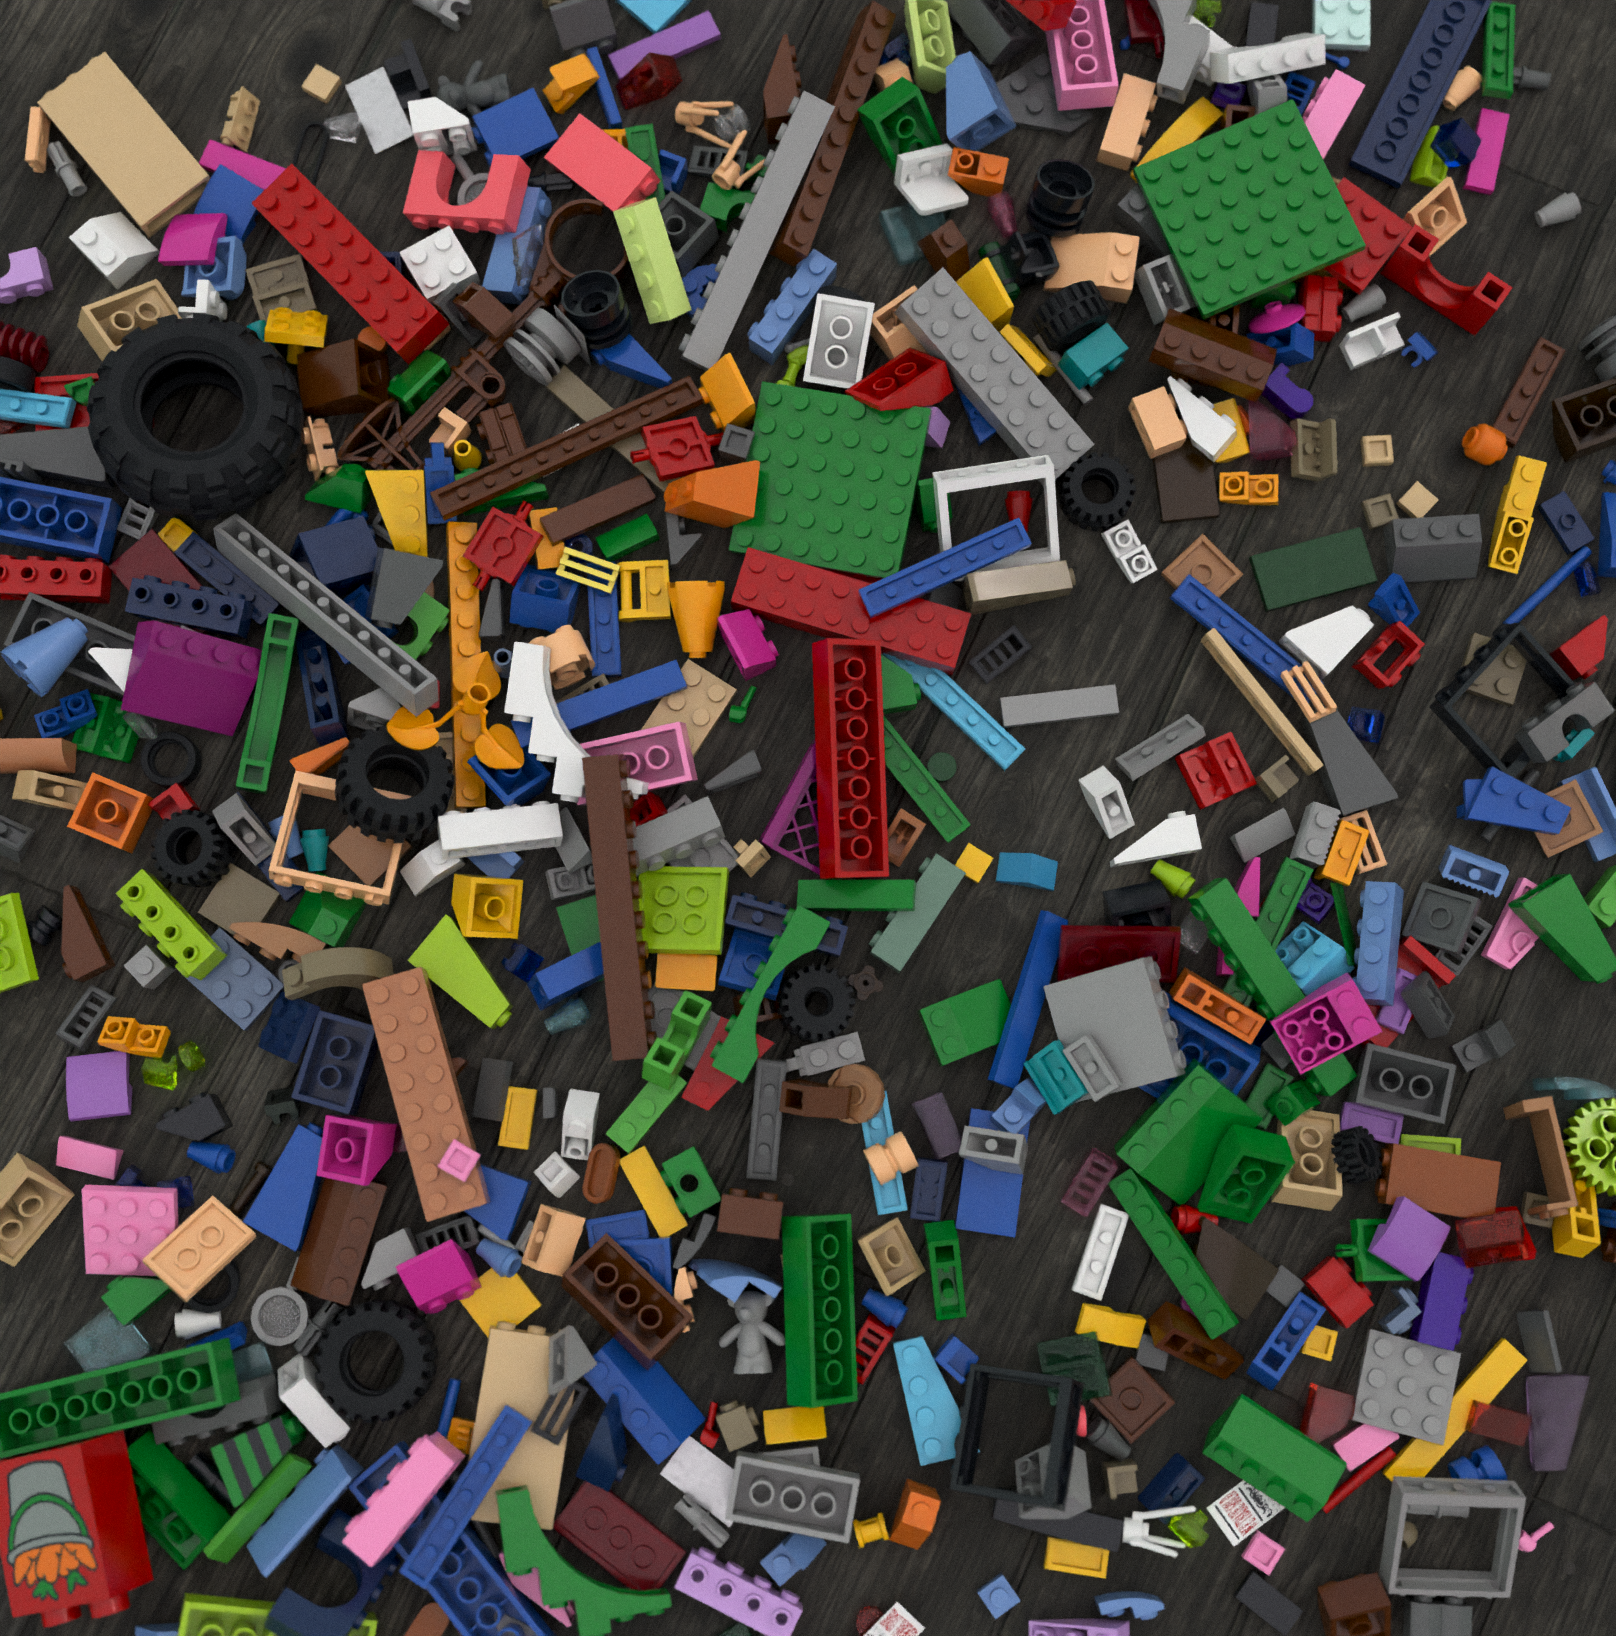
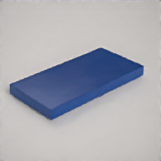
M970 1108L968 1126L1002 1131L990 1120L994 1113L993 1111ZM1030 1121L1018 1133L1024 1135L1026 1141L1028 1140ZM964 1158L955 1221L956 1229L1015 1237L1023 1175L992 1170Z

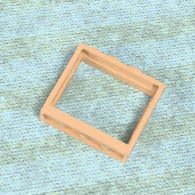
M295 771L269 867L270 879L274 880V883L285 887L295 884L304 886L305 890L313 893H322L323 890L332 892L334 896L341 899L350 900L352 897L364 899L365 903L373 906H381L382 903L389 905L404 843L393 844L383 889L283 867L302 793L337 801L335 799L336 779ZM374 788L381 795L392 799H408L413 797Z

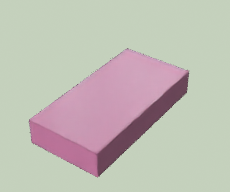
M1360 1423L1330 1444L1339 1458L1347 1462L1346 1468L1351 1472L1399 1439L1400 1436L1396 1432Z

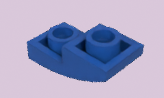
M88 689L59 699L61 706L34 715L41 738H62L81 728L98 715Z

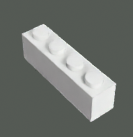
M539 801L532 804V806L525 807L512 804L498 810L483 807L477 808L470 813L448 811L443 816H438L437 821L442 860L561 846L563 838L558 803L550 804L548 801Z

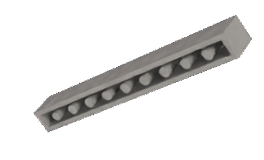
M803 91L800 98L794 96L787 111L792 114L788 124L782 122L775 139L779 140L775 151L769 150L763 163L767 167L763 178L757 176L751 189L755 196L751 204L747 202L744 204L739 215L743 222L739 230L733 229L727 241V245L731 246L727 257L721 255L715 267V271L719 273L715 283L709 281L702 297L707 299L703 309L697 307L690 323L695 325L691 335L685 333L678 348L683 351L681 359L705 371L719 360L835 106L806 91Z
M237 513L213 528L217 551L413 715L417 717L439 701L438 682L432 673Z

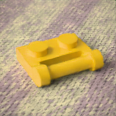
M668 560L617 563V565L621 566L619 571L621 610L618 612L619 621L633 622L636 620L671 619L670 599L667 591V582H669ZM640 572L641 609H633L632 574Z

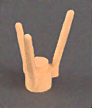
M693 101L692 103L680 102L677 105L675 119L679 125L685 126L686 132L695 133L723 148H730L731 144L697 128V125L702 124L704 116L719 115V111L711 110L710 108L733 107L734 103L732 101Z
M742 130L741 133L737 134L722 163L712 174L714 182L724 190H730L733 185L739 189L744 181L765 167L763 165L764 159L740 176L741 168L733 158L747 135L746 130Z

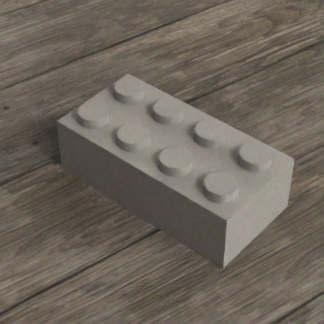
M738 1450L725 1520L849 1543L860 1483L859 1473Z

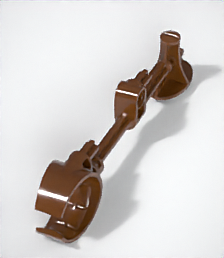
M577 199L562 205L553 213L547 223L545 241L531 284L528 287L529 295L512 312L517 319L511 324V328L506 334L499 336L497 339L489 336L478 348H469L467 350L469 354L466 357L461 356L459 358L460 364L457 367L453 365L450 368V377L402 426L399 401L395 397L389 398L384 403L374 407V411L368 412L363 417V422H358L353 428L354 431L347 435L344 444L338 451L337 458L341 461L367 462L374 470H397L389 465L393 460H397L407 470H424L423 465L425 464L418 458L409 443L463 388H469L474 394L458 409L456 414L468 422V424L486 406L493 408L501 403L506 397L507 392L505 381L501 374L490 365V360L504 347L503 343L505 340L513 337V332L525 325L524 321L538 307L549 308L551 306L550 301L552 299L557 300L560 297L559 292L564 289L573 277L577 276L565 270L555 259L553 253L554 236L557 230L573 217L585 214L602 217L604 213L603 202L594 199ZM625 247L620 264L610 272L616 276L618 282L623 279L630 264ZM561 303L557 308L568 318ZM490 382L499 385L498 391L493 394L484 391L485 385ZM395 414L398 431L388 441L384 440ZM388 419L386 426L383 430V433L380 436L377 433V431ZM370 438L375 441L361 448ZM380 445L381 447L372 457L355 456L375 446ZM405 448L419 466L416 469L401 456V452Z

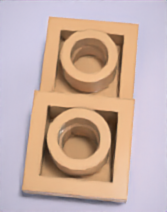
M685 1265L679 1268L675 1282L674 1298L693 1316L691 1322H695L691 1305H685L684 1300L694 1297L693 1290L697 1289L698 1285L694 1271L688 1272ZM690 1323L682 1333L690 1331Z

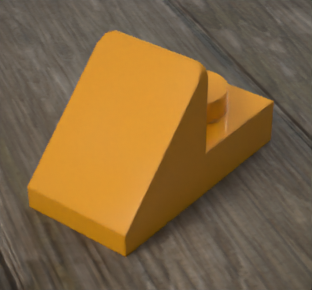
M580 54L552 66L549 71L554 79L542 91L555 112L564 114L600 76L587 55Z

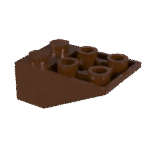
M787 34L782 36L763 90V119L768 144L779 143V140L775 139L782 122L788 124L792 115L787 112L794 96L798 98L801 96L799 71H796L795 66L797 62L795 46L789 45Z

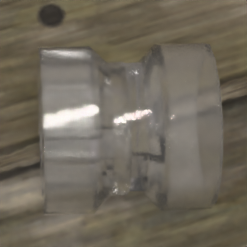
M737 104L729 108L727 114H720L712 119L719 137L727 143L734 140L735 135L741 133L742 130L748 131L751 129L746 114Z

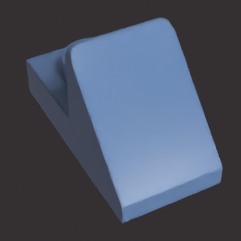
M1028 1077L1013 1089L1011 1096L992 1114L990 1120L1003 1132L1018 1134L1046 1104L1033 1079Z
M791 1532L760 1560V1564L781 1587L799 1569L805 1570L827 1543L823 1538Z

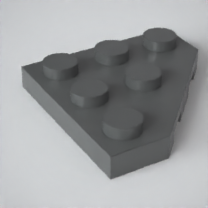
M1045 52L996 83L1015 124L1020 125L1019 128L1039 132L1043 129L1058 132V135L1069 137L1092 121L1093 116L1087 109L1058 111L1051 63Z

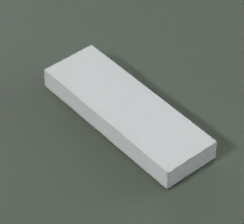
M1103 1204L1099 1205L1071 1289L1072 1291L1100 1301L1102 1300L1129 1218L1127 1213Z

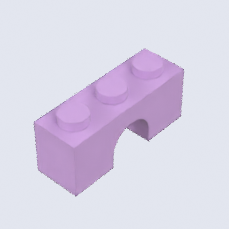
M37 247L8 254L10 269L4 277L0 278V303L9 304L15 302L18 298L40 296L45 291L53 290L47 260Z

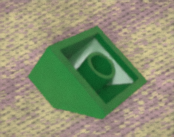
M319 871L316 872L317 875L326 876ZM306 890L289 924L334 948H342L367 903L364 902V899L352 897L350 900L341 899L334 896V893L323 890L322 893H313Z

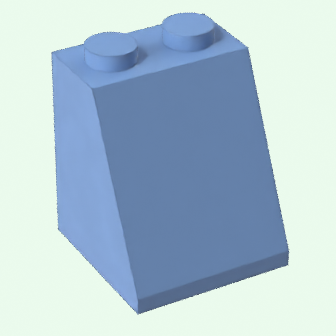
M969 51L957 56L951 64L946 66L947 137L958 148L978 152L1015 128L1016 124L990 70Z

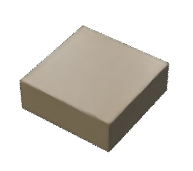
M316 64L301 87L304 92L328 104L342 81L339 76Z
M1391 435L1363 436L1360 439L1363 467L1387 466L1394 463Z
M1417 481L1396 504L1411 518H1421L1439 499Z

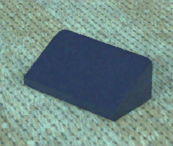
M1175 1453L1139 1494L1138 1500L1150 1511L1181 1507L1206 1478L1179 1453ZM1174 1515L1157 1518L1166 1525Z

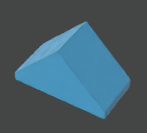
M1000 852L995 882L1054 891L1058 862L1033 853Z

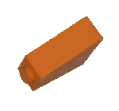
M906 1479L889 1534L890 1541L916 1550L919 1549L932 1532L941 1503L936 1488Z

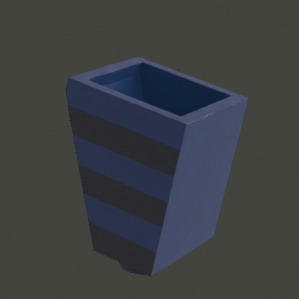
M364 516L298 533L289 557L335 595L341 597L356 590L363 584L368 585L372 582L378 547L375 543V533L372 526L367 525Z

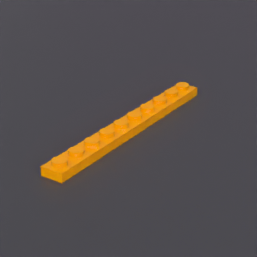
M448 521L446 524L448 607L450 610L451 709L464 696L453 687L452 675L455 669L469 657L481 653V640L479 639V589L472 586L479 575L478 567L463 557V554L477 533V523ZM463 709L458 710L452 716L454 808L486 807L485 782L468 764V760L476 755L474 750L476 738L483 735L480 729L481 716L468 715Z

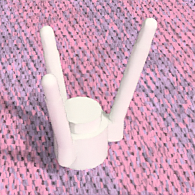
M1177 1507L1148 1512L1133 1511L1132 1518L1124 1517L1123 1542L1130 1543V1546L1142 1547L1164 1555L1177 1557L1178 1553L1157 1544L1185 1548V1543L1149 1535V1523L1143 1522V1519L1195 1512L1196 1507Z

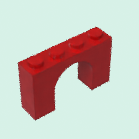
M1415 224L1380 274L1475 336L1498 310L1513 287L1490 272H1487L1477 285L1471 287L1461 286L1449 281L1436 271L1429 258L1431 251L1440 239Z

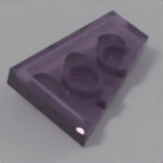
M1586 1374L1525 1375L1531 1469L1534 1471H1566L1590 1376Z

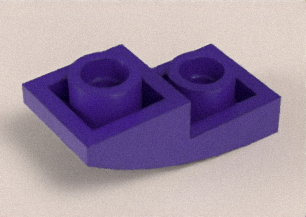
M1310 878L1296 909L1320 925L1335 906L1332 895L1312 883V878Z

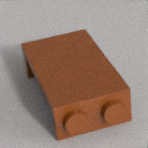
M1385 1143V1148H1382L1380 1151L1382 1158H1379V1161L1382 1162L1381 1178H1378L1375 1184V1195L1378 1196L1377 1203L1394 1205L1397 1197H1406L1429 1212L1494 1223L1501 1162L1395 1143Z

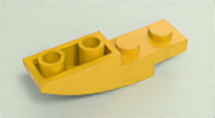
M1520 455L1516 456L1507 485H1504L1491 539L1488 567L1518 574L1534 520L1531 516L1546 469V462Z

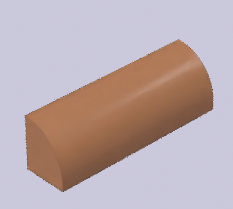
M1 738L0 774H17L18 770H35L48 774L75 773L77 744L63 738Z

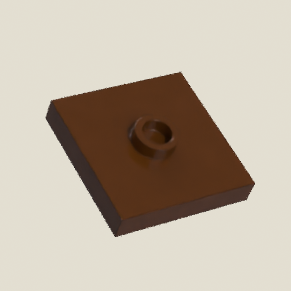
M1132 1355L1088 1396V1400L1130 1444L1138 1439L1175 1404L1172 1396Z

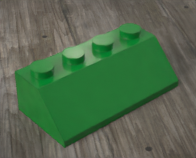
M1242 1393L1209 1428L1202 1452L1306 1522L1311 1520L1325 1506L1347 1466V1462Z
M149 1430L127 1448L142 1524L176 1563L185 1570L204 1552V1548L229 1521L231 1516L226 1508L220 1505L207 1492L206 1487L191 1475L184 1463L178 1460L165 1447L164 1443L156 1444L155 1436Z

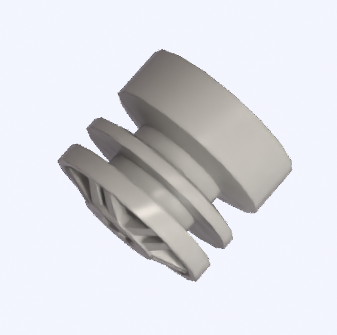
M538 307L524 321L530 335L520 329H516L513 332L515 339L509 337L503 344L514 362L523 372L540 384L547 386L552 381L550 374L557 376L560 373V369L554 359L567 365L581 349L575 338L555 317Z

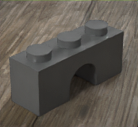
M1578 682L1566 690L1567 695L1561 700L1558 698L1549 702L1543 707L1544 713L1538 717L1536 715L1532 716L1521 724L1522 729L1514 734V736L1533 764L1548 762L1570 745L1562 731L1566 718H1569L1577 729L1581 730L1593 728L1615 711L1596 682L1586 684Z

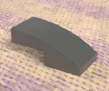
M708 1212L704 1213L695 1240L683 1237L673 1268H681L694 1256L711 1231L717 1217L716 1215Z

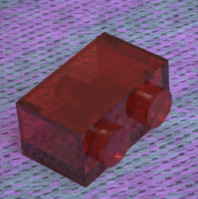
M1517 1210L1455 1220L1459 1251L1466 1268L1529 1258L1524 1227Z

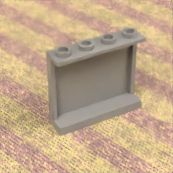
M1152 956L1043 986L1058 1040L1066 1048L1090 1033L1122 1083L1121 1087L1111 1093L1186 1074L1184 1070L1186 1068V1058L1183 1051L1178 1049L1176 1042L1178 1037L1177 1027L1174 1021L1169 1018L1167 1011L1169 1000L1165 991L1161 990L1158 980L1161 978V972L1158 964L1155 961L1153 962ZM1088 1093L1076 1102L1092 1099V1097Z

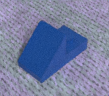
M1392 573L1374 593L1373 599L1368 603L1370 609L1389 625L1401 621L1408 627L1420 614L1402 576Z

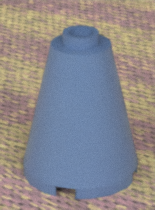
M67 617L5 647L0 653L19 678L22 677L28 683L27 686L42 698L49 692L88 641L85 635L88 633V630L77 618L72 621Z

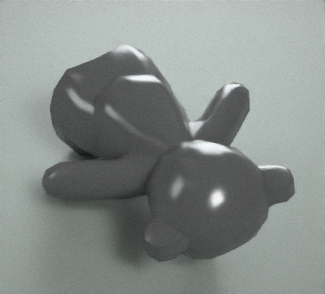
M476 60L472 64L463 85L449 81L444 75L439 76L437 98L459 113L467 108L472 116L482 112L481 107H493L512 98L510 78L506 72L477 82L483 69V62Z

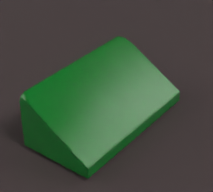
M644 514L595 538L608 562H613L660 540L659 534L648 514Z

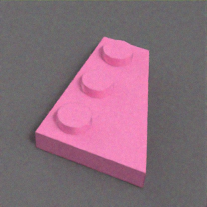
M1524 877L1518 878L1481 953V956L1504 969H1512L1535 945L1534 942L1539 938L1508 905L1511 901L1537 886V884Z

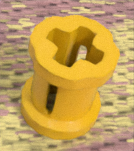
M882 1512L878 1513L877 1517L863 1521L853 1520L859 1548H863L865 1543L875 1540H889Z

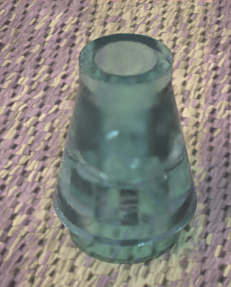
M580 997L575 1000L571 998L550 1017L544 1019V1023L549 1033L554 1035L561 1031L585 1025L586 1020L590 1019L591 1015L585 1002Z

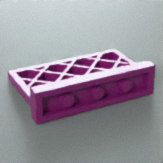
M813 740L758 842L765 848H770L820 876V866L816 867L809 863L805 853L806 849L819 846V843L804 847L799 833L801 829L814 826L819 841L818 821L813 808V804H816L817 800L811 801L808 791L811 783L817 782V778L814 779L816 775L815 740ZM805 796L807 803L800 805ZM808 806L813 823L798 827L794 815L797 809ZM790 822H792L793 829L787 830ZM795 832L799 849L787 851L778 846L784 834ZM801 852L802 858L796 856L793 853Z

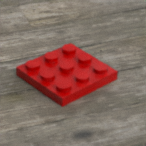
M1343 177L1337 188L1366 246L1364 251L1323 269L1360 295L1410 232L1412 226Z

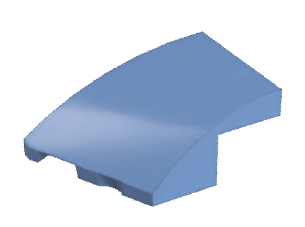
M692 1259L688 1265L709 1286L733 1302L737 1301L748 1282L774 1299L782 1288L781 1283L768 1275L733 1262L714 1259Z

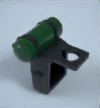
M1016 231L1012 234L1009 241L1002 246L998 242H990L983 245L977 252L980 261L986 257L989 258L1012 302L1020 296V286L1028 283L1038 284L1052 279L1060 267L1054 249L1046 234L1036 231L1020 234L1019 231Z

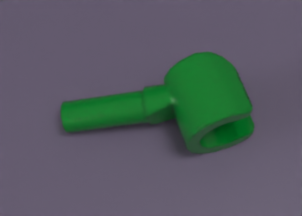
M750 686L741 706L731 705L729 721L735 723H743L745 721L747 708L757 690L755 686Z

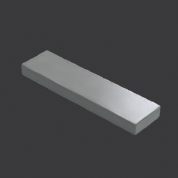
M1115 684L999 699L1003 728L1119 714Z

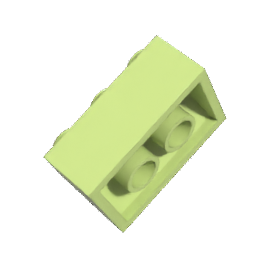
M905 0L904 12L914 70V81L920 89L935 94L946 88V66L951 64L956 58L948 4L944 0Z

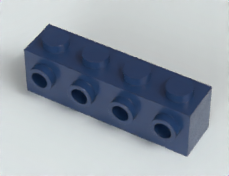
M144 575L143 579L132 578L125 612L139 618L179 626L182 624L189 628L247 639L254 605L245 600V595L235 592H228L227 596L217 594L218 590L205 586H200L199 590L189 589V584L180 581H172L171 585L161 583L162 579L150 575Z
M743 892L740 893V896L733 894L725 920L726 927L774 939L776 934L782 936L787 927L782 922L789 911L785 909V904L769 900L768 904L757 901V896ZM826 916V920L831 923L817 949L813 951L840 958L848 926H844L843 921L840 919Z

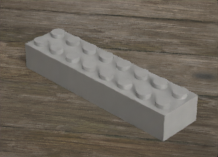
M944 268L940 269L894 312L931 356L946 362L950 379L996 430L1019 459L1048 455L1054 464L1056 480L1074 461L1076 462L1079 457L1094 445ZM1043 478L1037 479L1044 487Z

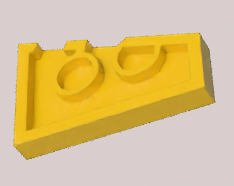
M365 470L395 551L428 557L424 470Z

